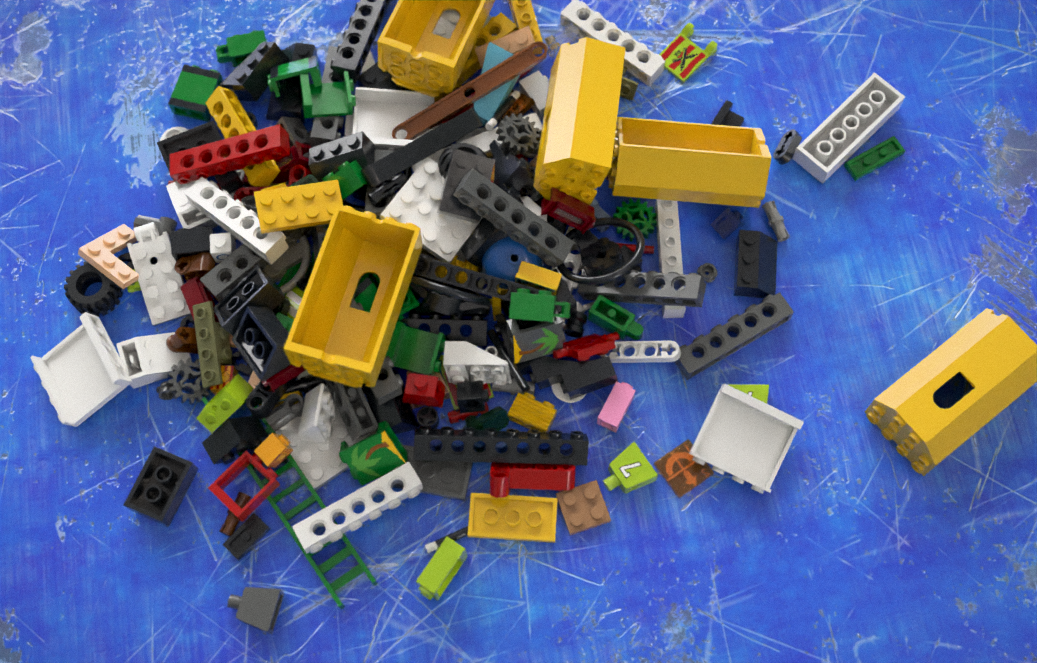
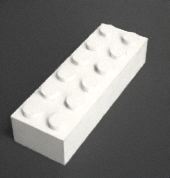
M874 73L796 148L793 160L823 184L900 109L905 96Z

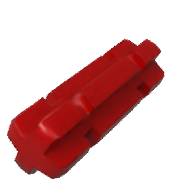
M485 402V411L460 413V411L452 410L447 415L449 422L453 424L459 422V419L466 420L478 416V413H488L489 408L487 402Z

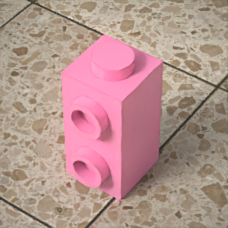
M616 381L598 416L597 424L615 433L617 432L635 396L636 390L630 384Z

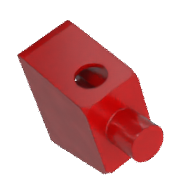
M408 373L402 402L442 408L446 386L439 377Z

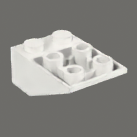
M198 180L191 181L188 184H179L175 181L166 185L183 228L198 229L200 226L212 228L218 226V224L191 205L184 194Z
M175 332L140 336L117 343L120 359L132 380L130 386L133 389L168 378L167 374L174 372L172 370L173 365L179 367L178 362L180 360L186 363V360L191 358L190 353H175L167 347V338L174 335Z
M445 341L443 366L449 383L455 385L457 383L482 381L483 385L485 383H494L496 385L512 383L507 361L467 341Z
M325 384L318 385L305 396L298 433L302 441L327 444L328 437L331 438L333 425H331V419L336 415L337 406L334 404L333 398H331Z

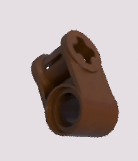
M201 252L197 255L180 258L175 263L174 268L178 274L184 275L186 281L197 276L201 279L215 267V260L209 252Z
M179 327L175 334L169 336L166 340L169 350L175 353L198 354L195 328Z

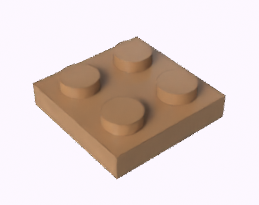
M597 480L576 486L572 490L556 493V498H558L557 501L570 536L611 522Z

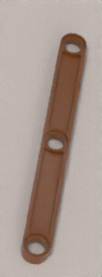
M542 42L532 43L397 125L392 131L393 139H397L396 134L398 131L405 130L407 132L405 139L414 140L539 64L547 57L546 45ZM536 47H541L544 49V53L542 56L537 57L533 54V50ZM472 88L476 91L473 98L464 96L467 89Z

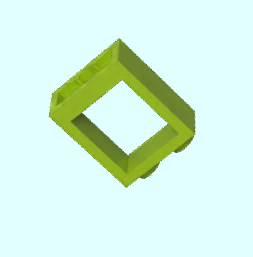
M237 374L207 403L196 419L213 433L244 403L253 387Z
M449 537L445 538L416 580L421 595L430 601L432 598L437 601L468 557L464 547Z

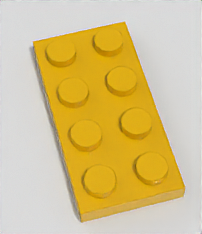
M338 180L254 192L261 234L329 224L336 205L343 207Z
M471 493L467 536L471 538L555 543L558 498L516 495L495 498L490 494Z

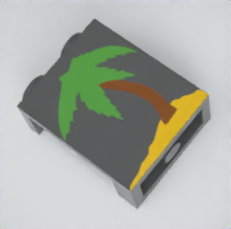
M555 317V322L523 330L519 329L515 319L507 320L508 349L515 364L553 354L554 350L562 349L563 342L566 340L563 331L565 327L564 318Z

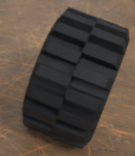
M87 261L83 262L84 265L82 266L78 264L75 266L77 269L71 270L69 272L70 277L65 279L67 284L64 285V290L69 302L81 314L87 312L99 317L101 313L104 316L108 314V310L113 311L115 309L113 306L120 303L118 297H122L123 293L120 291L122 288ZM102 282V287L96 294L85 296V292L91 284Z

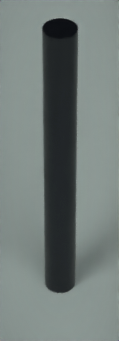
M494 329L489 330L487 335L502 359L508 362L509 370L522 392L529 391L530 386Z

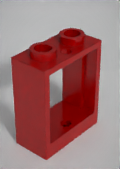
M247 450L208 487L242 522L280 485L276 480L278 475L270 467L266 470L261 465L263 461L256 453L251 455ZM251 463L269 482L241 509L223 490Z

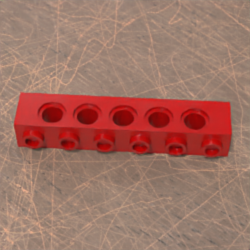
M278 124L170 154V176L179 184H188L191 181L199 180L201 177L207 179L217 174H225L232 170H240L247 166L281 159L290 155L289 133Z

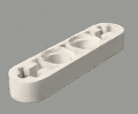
M615 341L616 348L612 349L613 352L610 353L609 357L612 363L675 362L681 356V349L675 341ZM631 347L635 349V352L632 356L628 357L624 355V352L627 348ZM649 347L656 349L652 356L645 355V350ZM670 348L674 349L672 355H668L667 353L668 351H670ZM606 354L600 355L602 358L608 357Z

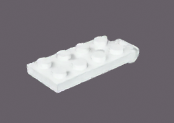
M155 222L134 228L138 243H128L127 247L135 272L139 274V285L152 325L155 326L191 314L180 288L184 284L182 275L178 274L174 268L176 260L171 254V241L168 233L162 232L163 235L159 236ZM157 257L158 262L154 265L151 264V258Z

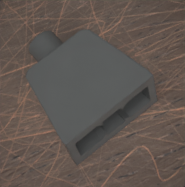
M245 587L242 597L230 595L227 607L238 610L236 614L238 620L266 633L273 634L284 592L280 589Z

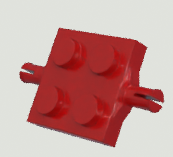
M618 332L607 335L593 333L563 343L562 349L554 350L553 356L555 359L567 356L576 358L578 361H585L590 359L592 355H605L608 353V350L616 348L615 341L619 340Z

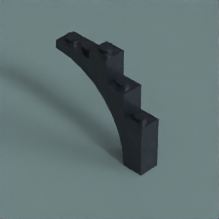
M493 140L489 147L495 160L494 184L524 205L520 198L521 193L519 190L533 176L529 168L531 165L524 158L521 157L519 159L510 152L508 153V147H501L502 143L500 144ZM482 217L471 237L461 248V251L468 262L482 269L481 262L485 252L494 243L509 237V235L495 228L493 223Z
M501 313L495 315L497 323L494 326L497 335L502 334L504 340L502 343L510 354L508 349L507 320L504 314ZM542 356L516 363L521 374L529 373L532 383H537L540 390L560 383L563 393H568L570 400L615 384L616 381L618 382L609 356L592 361L579 362Z

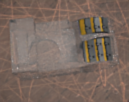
M570 22L561 31L546 37L543 43L547 47L549 57L554 58L557 56L561 44L568 42L571 45L579 43L580 34Z

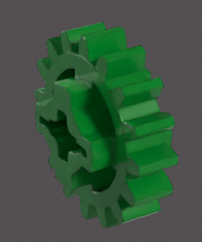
M632 198L629 199V204L623 201L621 207H616V213L613 215L614 218L624 219L636 225L646 239L649 233L653 234L654 227L657 224L655 220L657 213H652L654 207L648 208L647 201L641 204L639 198L636 202H633ZM614 226L617 227V234L623 233V239L629 236L630 241H633L635 237L630 231Z

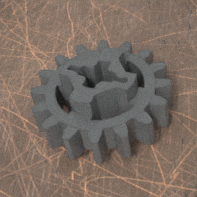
M512 113L510 117L506 115L500 121L496 134L499 135L497 141L503 142L501 147H508V153L513 150L516 156L519 152L525 156L527 152L532 153L539 144L538 141L541 135L538 132L540 129L534 128L535 121L530 123L528 116L524 119L522 114L516 117Z
M188 358L186 363L180 360L178 362L179 367L173 365L172 370L174 372L167 374L168 377L172 378L166 382L167 385H172L169 393L175 392L174 399L181 397V403H184L187 399L190 404H193L195 399L201 402L202 396L207 397L209 395L207 390H210V387H203L200 390L199 384L202 378L199 359L192 363L191 358ZM180 372L181 380L177 382V375ZM187 379H196L193 384L185 383ZM181 390L188 391L190 394L184 393Z

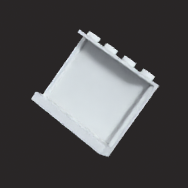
M356 87V107H354L352 134L363 131L375 144V150L396 151L414 140L405 139L407 136L405 130L398 131L396 134L397 139H393V129L434 104V97L413 91Z
M87 312L79 317L82 325L42 358L33 355L30 357L34 364L33 368L39 374L42 380L41 384L50 397V403L58 413L59 421L64 425L74 427L79 426L132 383L100 318Z
M722 384L689 454L694 456L693 461L701 465L707 462L713 465L712 470L724 475L725 471L732 474L731 479L744 484L746 481L752 484L751 489L761 494L764 491L771 493L770 487L797 430H801L804 422L727 384Z

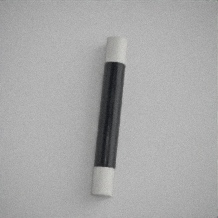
M515 90L485 125L487 130L491 131L520 97L519 91Z
M468 526L425 545L427 552L430 553L437 550L446 537L453 541L466 537L468 535Z

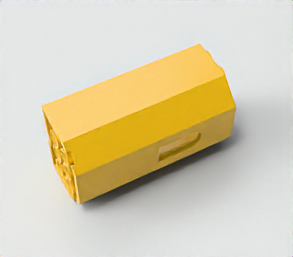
M398 0L377 41L378 67L383 72L388 71L392 75L391 80L396 85L431 97L439 96L441 92L446 94L453 92L495 0ZM446 10H454L460 15L450 39L433 34L442 13Z
M588 37L579 39V43L572 45L569 42L561 44L550 72L533 187L545 199L550 201V189L554 187L591 205L597 194L595 189L601 187L610 171L625 47Z
M617 117L612 164L608 172V188H612V196L759 208L761 200L765 197L771 155L768 146L765 145V138L760 128Z
M336 205L284 346V351L290 364L296 367L303 365V368L308 370L307 373L315 377L354 388H361L362 384H366L365 386L375 387L423 247L421 228L413 223L404 224L397 222L391 217H385L384 220L376 219L377 216L372 212L365 211L363 213L356 211L350 206L341 207ZM366 273H374L380 278V284L370 313L350 307L359 280Z
M985 309L876 397L865 410L866 416L872 424H876L881 429L882 435L890 441L892 439L898 445L896 450L901 456L906 457L911 462L912 468L917 473L925 476L1037 382V344L1009 316L1004 314L997 316L994 315L993 310ZM960 372L974 389L951 408H939L933 401L934 392Z

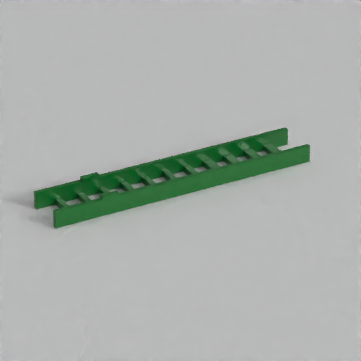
M206 397L202 398L204 404L207 405L209 401ZM263 418L262 421L267 427L265 429L267 434H276L266 419ZM289 454L287 458L290 462L276 470L275 473L280 477L294 467L301 479L273 498L269 495L267 499L339 608L342 609L345 606L335 593L364 572L374 586L378 583L344 533L342 539L347 547L319 566L312 558L316 553L305 552L288 521L315 502H318L322 509L326 508V506L291 454ZM252 464L247 466L260 489H262L269 481L266 478L261 481L254 471L255 467ZM306 484L312 496L283 514L276 503ZM329 541V542L323 544V548H322V549H324L325 547H327V546H328L329 544H331L332 542ZM353 554L359 564L329 584L323 574Z

